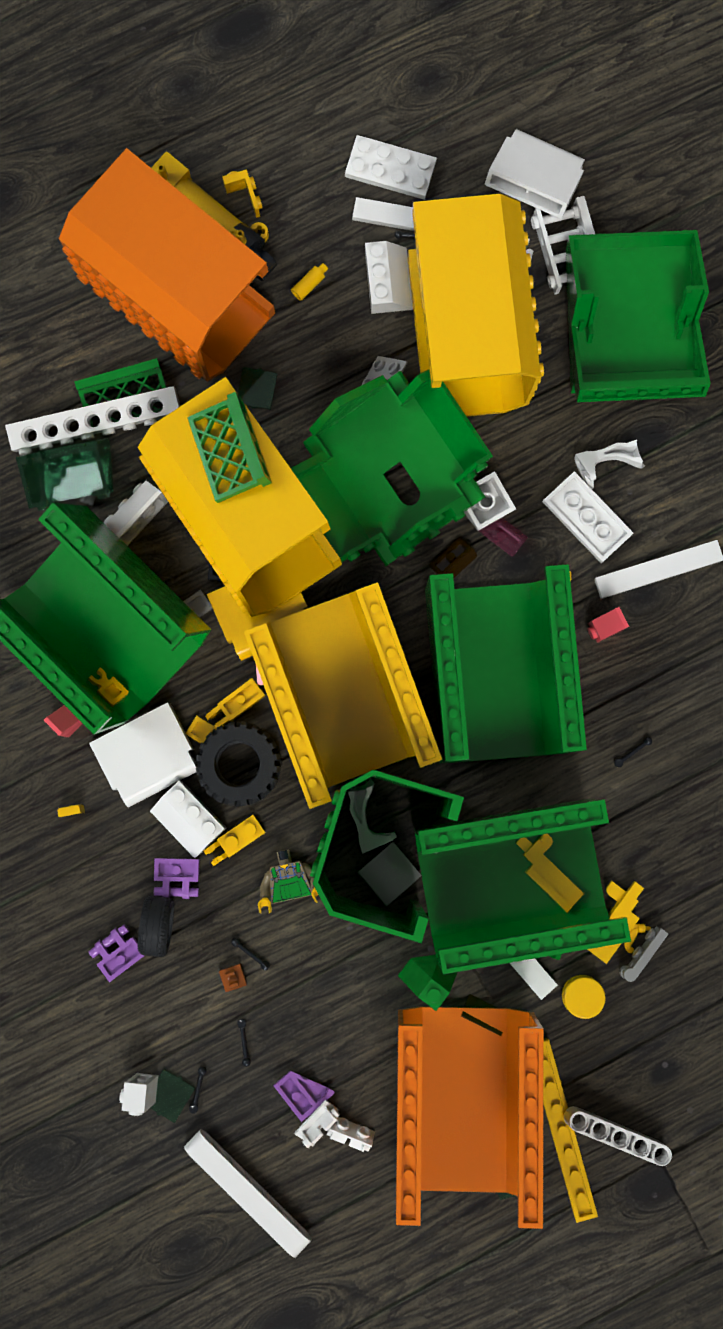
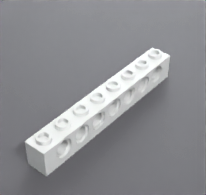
M172 386L5 425L11 450L19 452V455L31 453V449L40 447V450L52 448V444L59 442L61 445L74 443L73 439L76 438L89 440L95 438L94 434L102 433L103 436L114 434L115 429L119 428L127 431L135 429L136 425L144 423V426L153 425L157 422L156 420L162 419L179 408L180 403L177 390ZM155 402H162L163 409L158 413L153 412V404ZM137 406L141 407L142 414L134 418L132 416V409ZM115 411H119L121 414L118 422H112L111 415ZM94 416L100 418V423L97 427L90 425V420ZM73 421L79 423V428L75 432H71L69 428L70 423ZM52 426L58 428V433L54 437L49 435V429ZM35 430L37 438L35 441L30 442L28 434Z

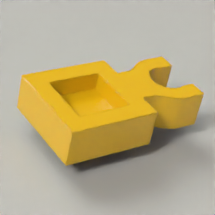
M101 667L97 670V674L101 679L97 680L92 675L88 678L91 684L99 687L97 693L112 707L129 693L114 676L109 680Z

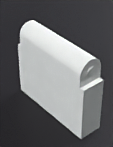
M516 129L511 138L506 137L489 169L484 185L562 219L584 172L582 168L585 159Z
M168 702L89 743L112 790H118L128 808L196 773V768H198L191 754L194 748L185 734L172 705Z

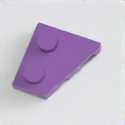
M291 1070L273 1085L301 1122L335 1093L332 1089Z

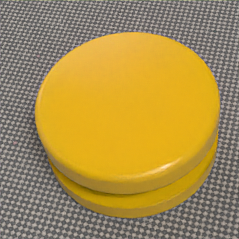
M576 975L565 983L562 989V1001L572 1015L581 1019H589L598 1015L603 1009L605 992L600 983L594 978L587 975Z

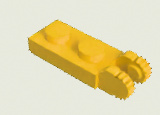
M251 678L217 704L218 706L207 713L205 717L207 720H210L223 711L226 716L215 723L213 728L216 730L217 727L224 726L229 721L235 720L266 695Z
M253 814L218 838L217 842L204 850V853L206 855L210 854L221 845L225 853L213 859L211 863L215 866L266 832Z

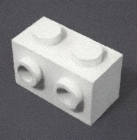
M136 1073L124 1082V1089L120 1093L122 1111H129V1115L139 1116L156 1103L159 1075Z

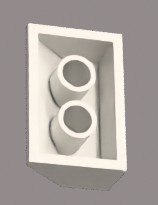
M388 241L365 243L371 314L413 310L407 248Z
M145 481L143 484L139 483L133 490L134 494L129 499H124L118 506L119 510L114 515H109L104 521V524L127 546L168 503L163 493L148 481Z
M178 781L150 810L194 858L201 854L227 828L183 781Z

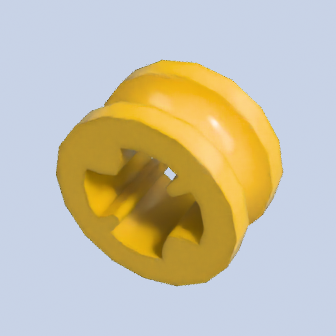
M260 222L252 224L250 228L256 233L258 230H262L261 237L266 243L269 237L267 226Z

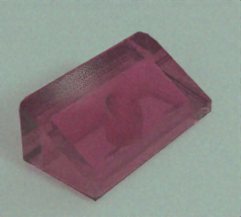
M500 518L479 530L480 533L512 557L528 538L504 518Z

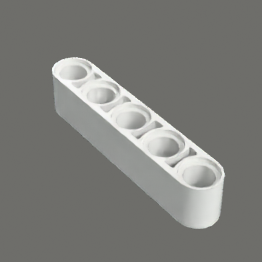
M569 1107L564 1113L565 1123L580 1134L659 1166H665L671 1161V1150L659 1140L578 1107ZM580 1114V1121L577 1124H573V1117ZM601 1123L600 1130L593 1132L594 1125ZM621 1131L620 1139L614 1141L615 1133ZM641 1140V1146L635 1149V1142ZM661 1148L660 1156L655 1157L656 1150Z

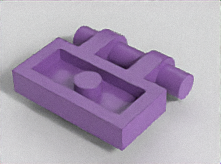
M155 858L154 881H163V886L154 887V896L166 898L180 896L183 899L198 897L199 888H190V882L199 881L200 859ZM183 881L182 888L171 887L170 882Z
M125 924L119 928H114L108 937L102 941H97L94 947L88 951L92 958L99 954L102 956L103 960L96 965L109 982L144 956L139 953L138 941L134 936L128 941L124 939L123 935L129 932V928ZM114 942H117L119 948L110 954L107 948Z

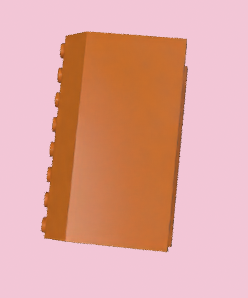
M127 148L68 213L59 240L63 246L62 251L68 256L67 260L73 265L71 268L77 273L76 277L85 285L89 283L93 287L92 290L100 298L106 297L110 301L109 305L114 310L124 312L126 314L125 318L131 324L135 325L137 323L141 326V331L148 338L154 337L159 341L157 344L165 352L171 351L178 363L182 366L188 365L191 368L190 372L198 379L202 377L208 382L222 374L275 314L274 305L249 286L257 275L263 278L268 273L267 262Z
M426 1006L398 1010L396 1225L421 1226V1191L500 1192L518 1196V1228L543 1229L544 1029L534 1012L511 1008L439 1007L435 1011L431 1007ZM463 1011L503 1032L502 1035L493 1033L461 1017Z

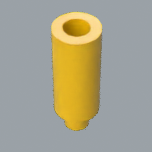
M324 263L319 267L314 266L291 289L292 294L302 301L325 278L324 273L328 270L327 266Z

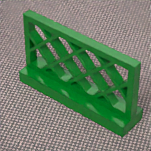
M157 358L74 381L83 407L90 406L86 402L85 394L92 392L100 396L96 404L101 403L103 398L112 401L104 396L110 387L120 390L116 399H120L123 392L133 396V394L125 390L131 381L141 384L136 395L141 393L143 387L155 391V389L146 385L149 376L158 374L160 380L156 390H159L161 387L162 389L166 388L162 369ZM152 406V408L155 409L153 410V412L158 413L163 409H158L155 406ZM132 411V414L134 415V416H133L134 418H137V417H139V416L141 415V414H136V413H134V412ZM111 417V420H113V422L119 421ZM91 418V420H90V425H91L92 427H94L93 422H92V418Z
M236 392L227 395V400L187 417L214 499L217 503L258 485L265 487L272 483L244 401ZM229 409L230 414L226 422L217 419L221 410ZM203 418L209 420L205 431L197 428L196 421ZM215 422L224 426L219 437L210 434ZM229 428L236 430L237 433L233 443L224 440ZM207 438L216 440L212 452L204 449ZM222 443L231 446L226 458L216 455ZM236 449L244 453L240 464L231 461ZM215 458L224 462L219 473L211 470V465ZM229 464L238 467L233 479L224 476ZM243 470L251 473L252 481L245 484L238 482ZM221 480L231 482L228 491L219 494L218 486Z

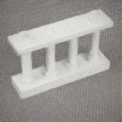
M584 196L575 199L573 207L565 211L562 219L551 214L542 216L541 210L535 208L534 214L531 217V225L537 231L549 273L547 277L548 285L550 288H553L554 294H559L562 287L561 283L567 282V273L559 275L556 266L557 263L566 261V252L553 255L550 244L568 240L569 235L595 234ZM570 218L576 219L577 229L547 235L545 224Z

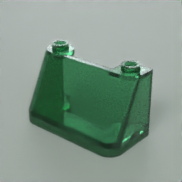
M109 437L16 457L29 509L37 507L38 511L46 510L53 502L91 495L97 496V499H104L110 497V493L114 491Z

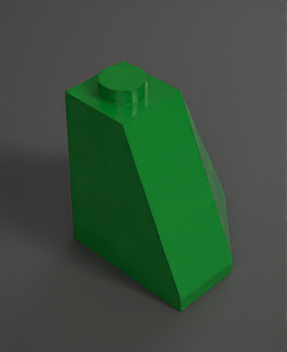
M436 954L411 957L398 974V977L419 999L437 1011L449 995L457 972L443 974L437 963Z

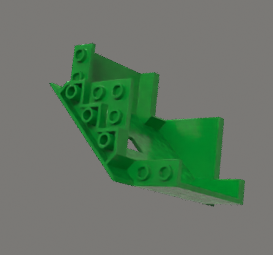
M429 369L417 375L410 384L403 373L399 371L388 380L381 375L335 398L310 427L309 431L312 436L303 442L312 457L291 468L327 519L331 530L323 535L340 557L341 563L346 560L352 562L361 555L359 552L364 550L367 553L374 548L385 566H387L400 556L404 555L406 557L413 553L416 545L426 538L431 540L441 533L439 529L452 520L457 522L466 516L465 511L485 498V495L473 478L477 476L476 472L479 473L488 466L486 462L493 455L444 382L442 381L439 388L431 387ZM399 462L402 463L420 491V498L416 504H404L384 476L385 472Z

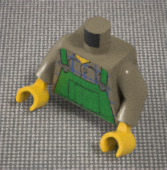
M289 849L276 852L279 865L270 867L260 885L259 913H261L263 906H268V911L271 913V904L311 895L314 901L318 903L316 899L318 893L313 885L314 877H310L311 866L307 863H302L301 860L292 862Z

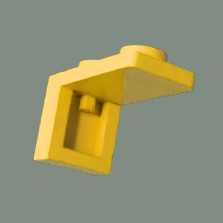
M247 169L239 172L232 171L226 176H222L227 194L247 188L256 218L260 217L259 209H262L259 196L254 194L253 190L256 189L253 176H248Z

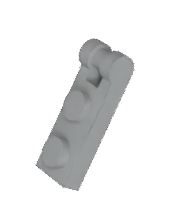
M657 926L655 929L651 928L645 936L646 941L642 947L638 946L634 950L631 962L620 968V976L629 982L635 981L668 936V933Z

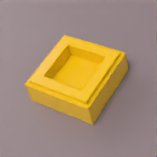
M196 715L185 734L199 743H204L207 739L206 736L210 732L212 733L214 728L212 724Z
M82 804L58 808L57 810L58 817L85 813L84 805Z

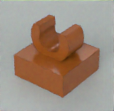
M241 963L219 970L225 992L247 985Z

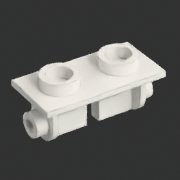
M325 1100L294 1134L303 1139L302 1143L307 1148L313 1147L323 1136L320 1129L323 1127L327 1131L338 1121L339 1109Z
M337 1117L338 1121L327 1131L330 1139L345 1144L347 1138L351 1139L350 1147L364 1152V1150L369 1151L373 1144L375 1131L352 1123L345 1118Z

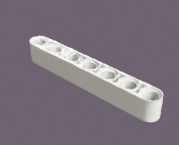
M200 1129L184 1146L188 1155L292 1257L296 1258L312 1240L309 1233L204 1130Z

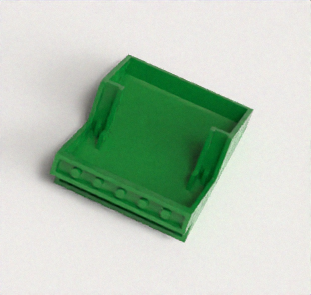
M698 231L569 235L566 247L570 382L571 394L576 393V401L598 402L706 397L711 383L699 319L709 294Z

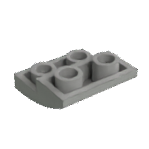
M394 842L390 843L357 872L385 907L421 877V874Z

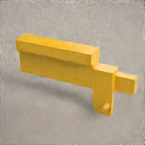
M543 834L534 844L526 837L520 838L516 844L525 852L523 856L532 863L525 873L568 913L584 893L544 855L553 843L552 838L548 834Z
M611 881L606 888V892L617 903L609 912L610 919L627 917L629 931H631L640 919L631 911L639 902L637 897L644 888L634 881L628 890L625 891ZM621 944L587 950L607 964Z

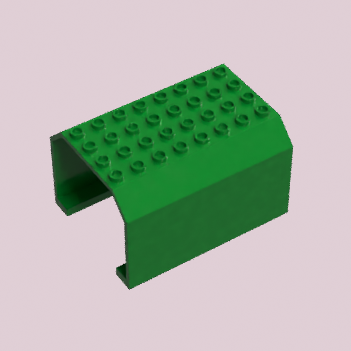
M53 502L38 520L61 544L23 586L6 598L0 599V641L93 734H97L125 724L143 709L203 645L212 629L87 506ZM100 667L105 671L109 680L114 676L129 691L128 695L114 707L97 693L99 687L88 681L91 675L97 680L101 679L97 674V670Z
M569 564L545 566V580L526 584L454 589L453 573L429 576L425 594L438 746L442 757L440 763L553 755L587 750Z
M371 770L342 786L341 790L335 791L332 804L336 805L335 811H331L328 814L324 828L329 829L328 833L325 832L320 840L317 850L319 854L313 863L310 877H314L313 885L330 916L422 943L428 917L419 901L410 899L406 916L336 895L323 871L347 790L371 777L439 797L440 800L435 815L454 821L458 820L464 797Z
M584 799L414 829L437 963L443 974L631 942L627 917L610 919L607 912L591 826L609 823L605 799ZM543 834H548L552 838L553 843L544 855L584 893L568 913L525 873L532 863L523 856L525 852L516 844L520 838L526 837L532 844Z

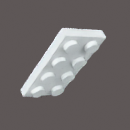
M357 135L345 171V177L425 200L437 158Z
M575 471L542 501L600 563L606 560L633 534Z

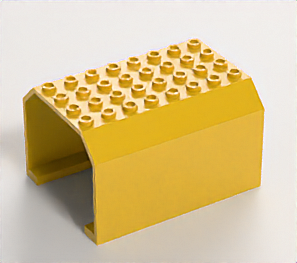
M491 194L413 202L412 216L416 249L408 250V266L420 374L430 369L432 388L441 387L443 381L466 417L506 413L529 405L532 397H534L535 390L538 388V384L541 382V377L544 376L543 363H539L541 342L536 339L539 324L538 319H534L533 311H536V299L531 297L533 276L529 275L528 267H531L530 253H526L528 233L523 230L526 215L525 210H521L520 201L503 194Z
M225 377L151 425L138 446L142 453L139 459L242 612L248 611L250 616L254 617L274 611L341 566L342 563L338 554L323 535L331 530L327 519L246 405L245 407L272 483L265 487L258 485L219 503L215 501L187 417L227 400V395L236 392ZM229 409L221 410L217 419L226 422L230 414ZM203 418L196 421L197 428L205 431L209 420ZM215 422L210 434L219 437L224 426ZM229 428L224 440L233 443L237 435L236 430ZM207 438L204 449L212 452L216 440ZM222 443L216 455L226 458L231 446ZM236 449L231 461L240 464L244 457L243 451ZM215 458L211 465V470L219 473L224 462ZM229 464L224 476L233 479L238 467ZM243 470L238 482L245 484L252 481L251 473ZM222 479L218 486L219 494L228 491L231 482Z
M378 582L244 631L309 809L332 801L327 789L330 786L363 775L371 770H376L416 756L420 768L442 760Z

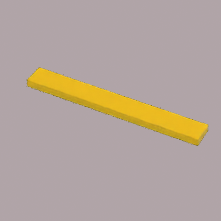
M548 1038L543 1039V1105L576 1223L596 1218L598 1215L575 1132L564 1121V1113L568 1106L550 1041Z

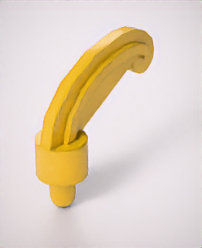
M635 924L630 931L631 942L624 943L625 950L628 953H633L634 949L631 945L637 934L645 933L651 927L645 926V924Z

